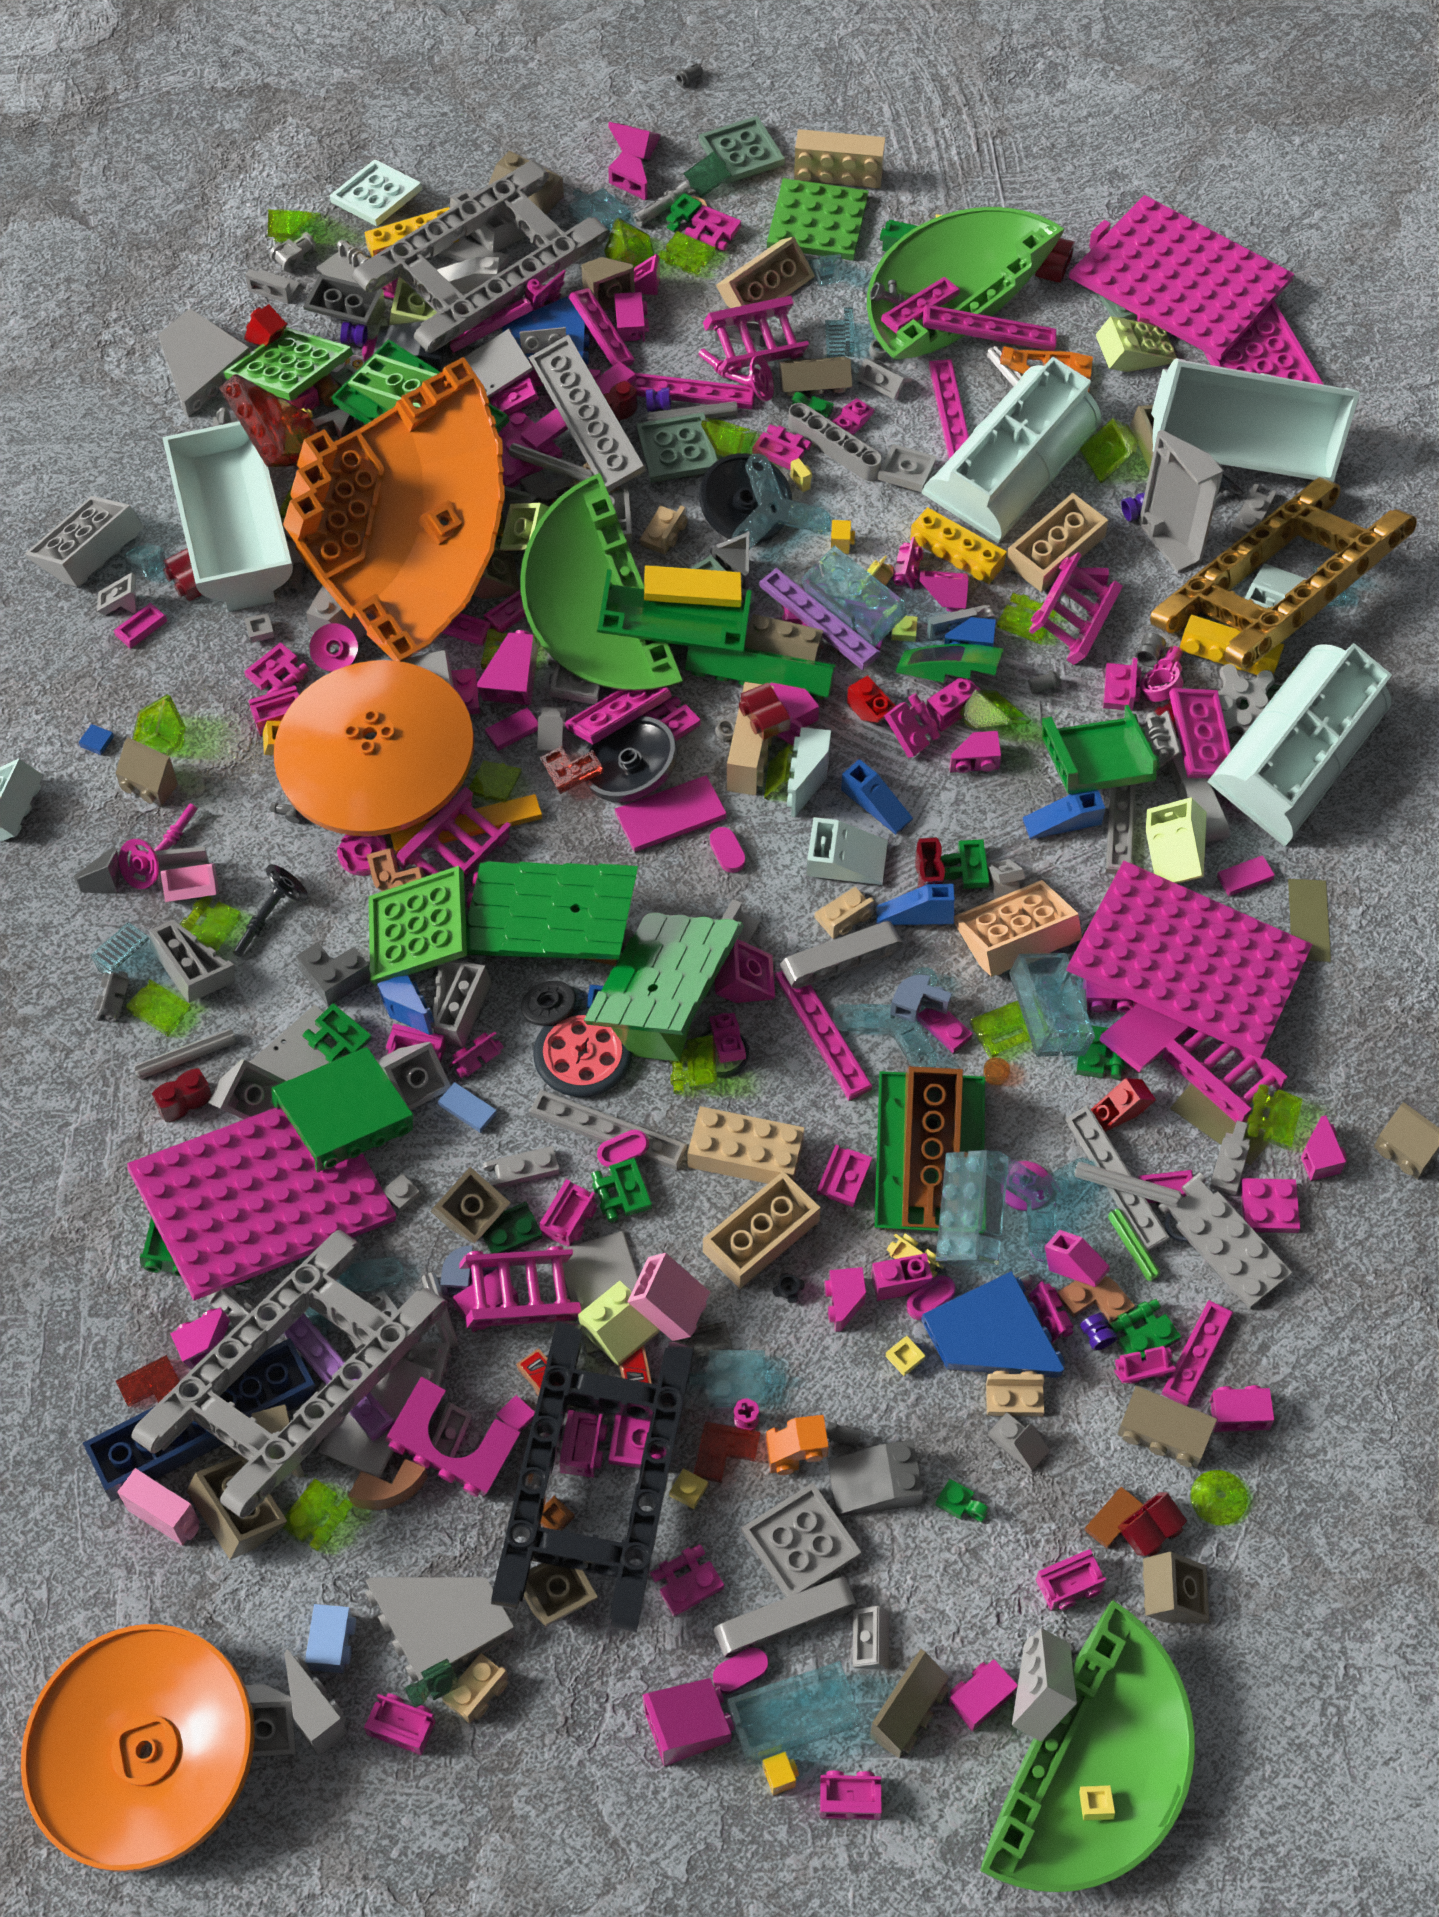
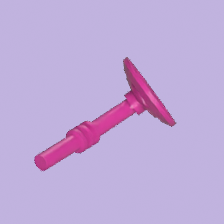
M705 348L699 351V356L714 367V371L720 376L748 387L750 386L757 397L763 402L771 400L774 393L773 376L767 361L762 356H754L751 359L749 375L746 376L738 372H720L719 368L724 361L718 360ZM755 363L759 364L760 370L755 368Z
M193 804L187 806L175 825H171L170 830L166 832L167 834H164V840L154 850L142 839H131L122 845L119 852V867L122 876L128 884L137 889H145L155 883L159 873V863L155 851L168 850L172 845L177 844L180 836L184 834L182 831L198 810ZM137 845L144 846L149 852L140 850ZM129 851L132 852L130 855V866L128 865ZM136 872L139 875H145V882L136 879L133 875Z

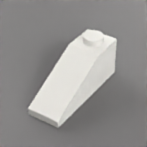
M476 256L438 269L437 271L459 292H470L500 273L499 257Z

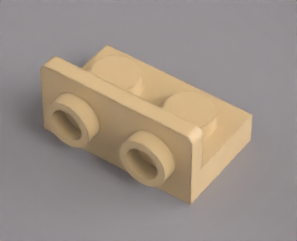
M660 506L641 536L640 545L666 555L669 548L674 547L679 531L684 530L687 525L686 507L680 506L676 512Z
M854 887L816 911L814 918L834 939L840 934L845 935L860 921H867L874 913L875 901L872 897L866 899Z
M995 1371L992 1374H988L986 1381L987 1416H1004L1006 1412L1011 1416H1043L1044 1375L1033 1371H1025L1021 1374Z
M480 1653L442 1700L470 1724L474 1718L478 1720L484 1715L489 1707L487 1703L494 1694L499 1696L508 1685V1681H506L508 1679L507 1670L503 1667L499 1668Z

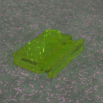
M149 979L146 987H142L126 1005L128 1012L167 1037L184 1019V1015L192 1010L189 1003Z

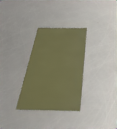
M1288 879L1291 935L1313 944L1305 961L1331 962L1326 880Z
M1192 1083L1170 1107L1171 1110L1220 1145L1223 1138H1225L1226 1132L1230 1134L1234 1132L1236 1122ZM1247 1120L1245 1122L1247 1127L1244 1138L1250 1139L1248 1144L1250 1146L1245 1162L1251 1165L1273 1137Z

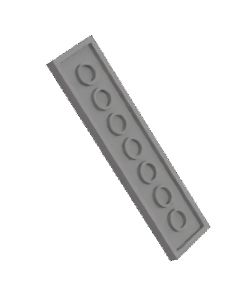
M569 335L529 357L594 475L601 474L608 492L646 471Z

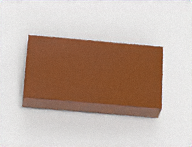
M1120 1487L1089 1522L1084 1531L1107 1549L1121 1533L1118 1526L1127 1517L1139 1510L1143 1504L1123 1487Z

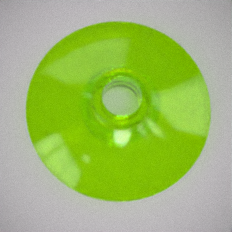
M1210 1470L1201 1474L1195 1480L1191 1488L1190 1500L1194 1511L1201 1519L1213 1525L1225 1526L1238 1521L1243 1516L1248 1504V1495L1245 1486L1235 1475L1223 1470ZM1216 1491H1223L1226 1497L1219 1498L1216 1495Z

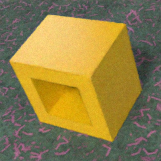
M832 520L830 553L849 554L850 545L855 544V530H851V521Z
M786 1752L763 1759L762 1768L772 1795L795 1788V1777L799 1776V1772L794 1759L788 1760Z

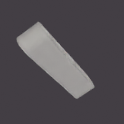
M803 403L791 405L788 427L791 432L805 436L806 440L812 442V446L867 481L878 479L882 459L878 451Z
M1177 738L1181 752L1166 764L1182 800L1192 797L1207 812L1205 844L1229 838L1230 829L1211 785L1207 782L1208 778H1187L1180 741Z
M885 921L793 954L784 959L780 967L791 987L798 989L892 955L903 947L904 942L892 922Z
M840 1577L721 1623L714 1628V1633L724 1657L731 1658L748 1648L761 1647L853 1610L857 1603L846 1578Z

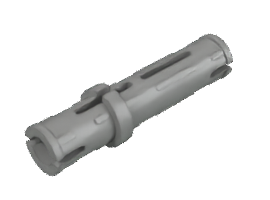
M683 182L675 189L667 190L664 196L633 214L634 222L637 226L641 227L670 208L684 193L690 196L692 194L690 185L687 182Z

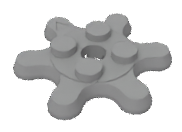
M1226 664L1220 669L1223 687L1218 691L1227 734L1232 731H1239L1245 734L1270 702L1267 697V690L1274 684L1275 677L1272 672L1264 670L1259 672L1255 679L1246 680L1239 676L1238 669L1234 665ZM1236 700H1247L1249 707L1245 710L1238 709L1235 705Z

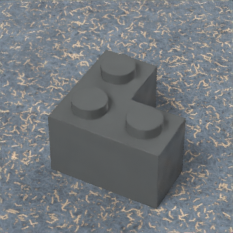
M317 942L296 955L301 973L328 1007L370 981L369 965L355 947L332 960Z

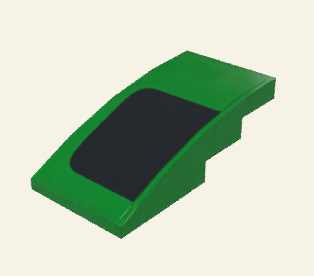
M943 644L909 649L904 651L896 668V673L944 683L947 674L970 679L972 671L996 675L1004 649L972 644Z

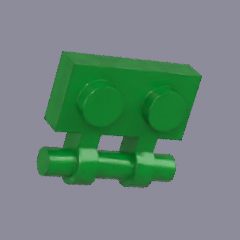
M334 1003L315 1020V1025L320 1030L315 1034L310 1029H307L302 1035L312 1049H318L326 1056L325 1059L329 1063L341 1058L345 1051L351 1054L362 1049L372 1040L371 1034ZM328 1036L337 1043L333 1048L324 1042Z
M1082 1024L1076 1075L1102 1078L1103 1070H1111V1078L1121 1079L1126 1061L1115 1052H1113L1112 1058H1105L1106 1049L1110 1048L1099 1040L1101 1034L1108 1029L1107 1027Z
M635 1158L610 1165L609 1172L611 1176L603 1178L601 1171H595L591 1174L593 1179L592 1187L594 1192L599 1195L601 1201L600 1209L602 1214L606 1215L608 1222L611 1223L618 1220L616 1210L622 1207L626 1217L652 1209V1204ZM615 1187L618 1197L611 1199L608 1189Z
M1157 1299L1148 1303L1146 1301L1137 1305V1309L1128 1314L1122 1313L1118 1315L1117 1320L1108 1324L1109 1329H1113L1115 1333L1122 1330L1126 1335L1120 1338L1118 1342L1124 1353L1140 1352L1142 1361L1145 1360L1144 1350L1160 1346L1167 1348L1180 1341L1181 1335L1166 1314L1157 1319L1154 1316L1153 1312L1161 1308ZM1143 1318L1146 1325L1135 1330L1132 1324Z

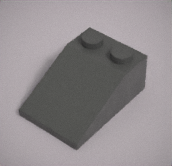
M914 1440L885 1443L828 1460L836 1516L921 1506L923 1491Z

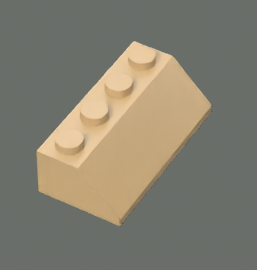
M790 237L775 243L716 284V287L726 305L734 308L786 297L815 277L795 237Z

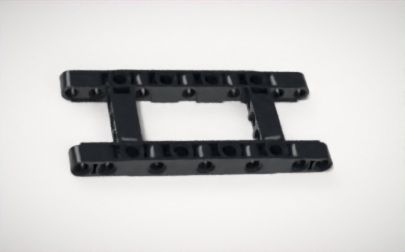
M557 1320L495 1578L491 1605L518 1609L519 1602H523L532 1561L583 1570L617 1578L610 1608V1628L637 1633L694 1346L669 1342L668 1348H665L658 1384L656 1385L576 1369L582 1345L580 1343L582 1325ZM559 1382L562 1386H553L552 1383ZM663 1404H671L674 1407L666 1408ZM567 1406L650 1421L641 1460L638 1484H636L627 1537L622 1542L601 1539L599 1535L595 1534L591 1537L570 1533L569 1529L560 1531L541 1527L542 1515ZM549 1433L551 1434V1436L542 1437L539 1434ZM660 1454L663 1458L655 1459L652 1455ZM530 1484H536L539 1486V1488L530 1489L527 1486ZM649 1506L653 1510L644 1511L641 1509V1507ZM517 1537H525L527 1541L519 1543L516 1542L514 1539ZM632 1559H639L643 1563L639 1565L631 1564L629 1561Z

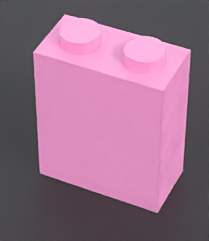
M667 1253L648 1257L628 1303L667 1337L675 1341L691 1337L696 1331V1324L701 1313L706 1308V1301L710 1291Z
M136 1468L118 1490V1494L129 1512L183 1546L187 1539L191 1540L196 1535L200 1521L192 1505Z

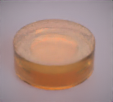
M995 1057L986 1061L983 1068V1076H985V1080L988 1083L1001 1085L1008 1080L1010 1066L1004 1059Z

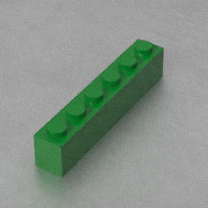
M689 646L685 670L691 671V675L705 677V674L714 675V679L720 681H729L730 678L739 680L738 683L744 685L745 682L762 685L768 682L769 684L777 683L803 688L808 691L812 698L819 700L830 696L836 669L834 664L745 647L743 654Z

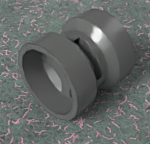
M1156 633L1145 634L1141 641L1142 646L1138 648L1135 654L1138 662L1147 667H1154L1155 664H1158L1161 657L1160 654L1166 647V640Z

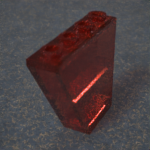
M234 374L219 389L266 467L297 466L304 439L318 433L308 413L246 378Z

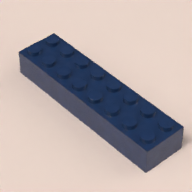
M288 1338L268 1348L219 1397L227 1403L231 1401L235 1404L237 1410L251 1418L252 1413L285 1405L287 1411H290L306 1403L317 1390L291 1338ZM152 1407L82 1444L110 1501L113 1502L120 1498L118 1490L135 1468L151 1479L156 1480L225 1443L193 1421L164 1451L161 1449L157 1453H151L133 1440L132 1432L139 1421L154 1408Z

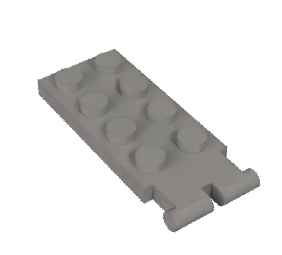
M1198 1173L1181 1187L1187 1196L1183 1198L1181 1195L1178 1206L1175 1207L1161 1203L1158 1207L1162 1213L1166 1214L1169 1212L1179 1222L1176 1228L1244 1304L1251 1309L1289 1278L1292 1272L1218 1191L1213 1194L1204 1184L1207 1181L1203 1174Z

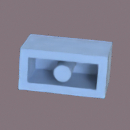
M314 1604L305 1663L309 1667L308 1670L344 1673L345 1664H349L351 1660L352 1649L351 1646H348L349 1635H354L356 1627V1617H352L349 1607Z

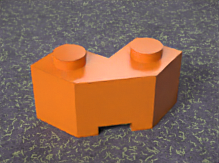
M824 1414L794 1418L787 1421L788 1427L779 1431L778 1428H772L766 1431L770 1473L789 1475L794 1470H799V1460L818 1462L823 1457H828L829 1447Z

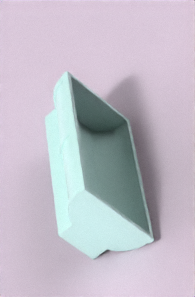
M1054 357L1045 366L1030 367L986 419L974 429L970 437L937 474L930 478L922 489V494L999 543L1101 425L1100 409L1094 398L1088 393L1091 380Z
M1175 359L1169 369H1163L1151 412L1154 417L1152 451L1154 452L1157 432L1164 430L1209 453L1220 464L1312 480L1322 477L1334 482L1360 392L1350 388H1339L1276 377L1264 373L1258 374Z
M256 418L162 437L198 591L207 598L226 601L228 612L275 602L273 590L281 587L290 578L293 566Z
M1355 643L1346 651L1339 647L1325 644L1312 647L1207 782L1279 843L1286 846L1389 710L1391 696L1385 684L1392 674Z

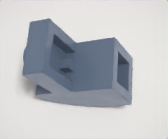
M928 975L910 976L898 986L891 1002L890 1015L915 1023L922 1006L947 1014L952 993L947 992L941 987L929 986L930 976Z
M473 1246L460 1247L451 1252L445 1259L440 1283L442 1295L455 1296L471 1286V1268L460 1269L459 1263L467 1253L473 1251ZM498 1267L482 1268L483 1277L493 1272Z

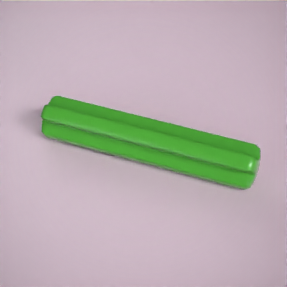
M1117 1208L1111 1211L1108 1219L1148 1281L1158 1278L1160 1276L1159 1268L1122 1209Z

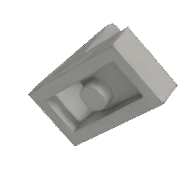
M130 573L98 592L97 611L105 616L120 606L133 614L136 613L137 591L135 574Z
M542 706V713L538 718L537 753L562 754L567 708Z
M1010 859L987 864L988 877L997 898L1020 889L1019 880L1025 879L1024 871L1020 866Z
M1007 1412L988 1433V1436L1030 1472L1050 1452L1031 1423L1025 1428Z

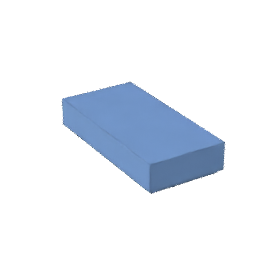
M455 1082L438 1100L440 1107L479 1133L484 1130L497 1114L496 1109Z

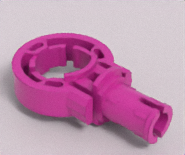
M1170 646L1165 658L1160 659L1158 664L1154 665L1153 670H1150L1141 679L1140 687L1147 700L1158 702L1169 699V692L1172 688L1183 687L1182 666L1179 663L1183 652L1179 647L1173 646L1172 650V646Z

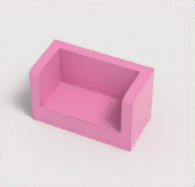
M215 863L161 871L165 902L211 896L219 893Z

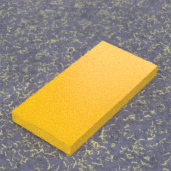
M645 565L644 600L741 607V572Z

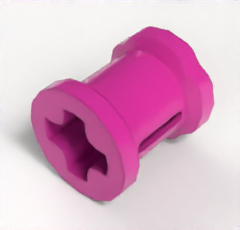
M748 1398L741 1399L734 1407V1425L738 1430L751 1432L758 1426L759 1406L755 1401ZM742 1413H747V1415L751 1417L746 1418V1416L742 1415Z

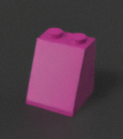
M517 630L515 633L509 632L477 683V688L483 701L531 705L538 647L534 635L524 630Z
M710 1678L642 1695L644 1713L664 1767L731 1742V1731H734L735 1728L730 1714H724L720 1704L724 1702L720 1687L719 1685L713 1686Z

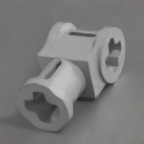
M304 232L294 242L288 239L284 243L276 244L270 252V259L282 265V269L285 272H292L298 264L304 261L303 255L310 250H315L317 246L313 237L309 233Z

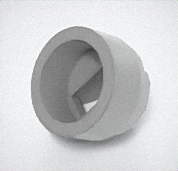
M875 339L870 344L869 354L874 359H882L887 352Z
M729 719L720 720L715 729L716 736L721 740H730L734 734L735 723ZM723 727L728 728L726 734L722 732Z

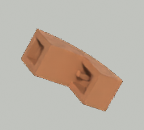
M405 1459L392 1484L361 1471L348 1495L352 1506L369 1510L387 1509L399 1505L411 1498L423 1486L428 1478L426 1468Z

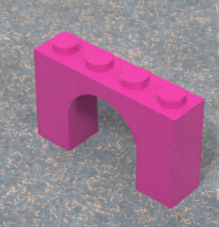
M420 1377L385 1439L389 1443L388 1447L401 1455L404 1452L414 1457L413 1461L426 1469L431 1466L438 1470V1476L450 1483H453L454 1480L464 1485L463 1490L475 1497H478L479 1494L485 1496L520 1432L495 1419L479 1448L474 1453L462 1458H452L441 1454L430 1441L428 1425L434 1410L446 1390Z

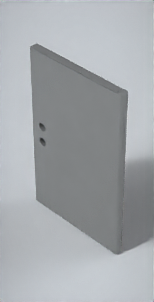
M507 329L464 357L484 385L488 399L534 370L511 334L510 329Z
M314 1004L254 1057L250 1063L286 1081L328 1064L329 1062L325 1059L326 1056L318 1049H312L308 1045V1041L302 1037L307 1029H310L315 1034L320 1030L315 1025V1020L323 1011ZM329 1036L324 1040L332 1048L337 1045ZM345 1051L341 1056L344 1057L349 1053Z
M624 1231L563 1248L573 1249V1255L566 1263H563V1270L571 1302H580V1305H583L580 1306L581 1312L619 1281L633 1291L639 1277ZM582 1333L588 1355L602 1351Z
M402 1358L370 1390V1393L395 1422L420 1377L430 1381L435 1371ZM348 1413L325 1437L318 1452L357 1470L380 1478L393 1453V1450L388 1447L389 1443L385 1441L391 1429L372 1442Z

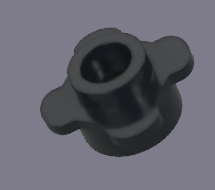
M782 1273L779 1276L778 1285L773 1288V1294L775 1297L787 1299L788 1303H796L798 1301V1294L800 1290L804 1289L805 1283L802 1279H798L792 1274Z

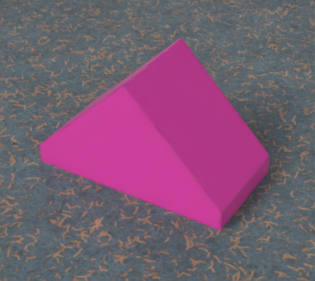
M655 254L634 268L635 292L657 295L660 281L659 256Z

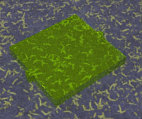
M788 745L782 752L779 751L778 755L769 762L764 799L769 800L788 784L794 746Z
M483 760L469 790L473 792V795L484 797L485 800L493 799L507 802L522 773V768L508 766L503 762L499 764Z

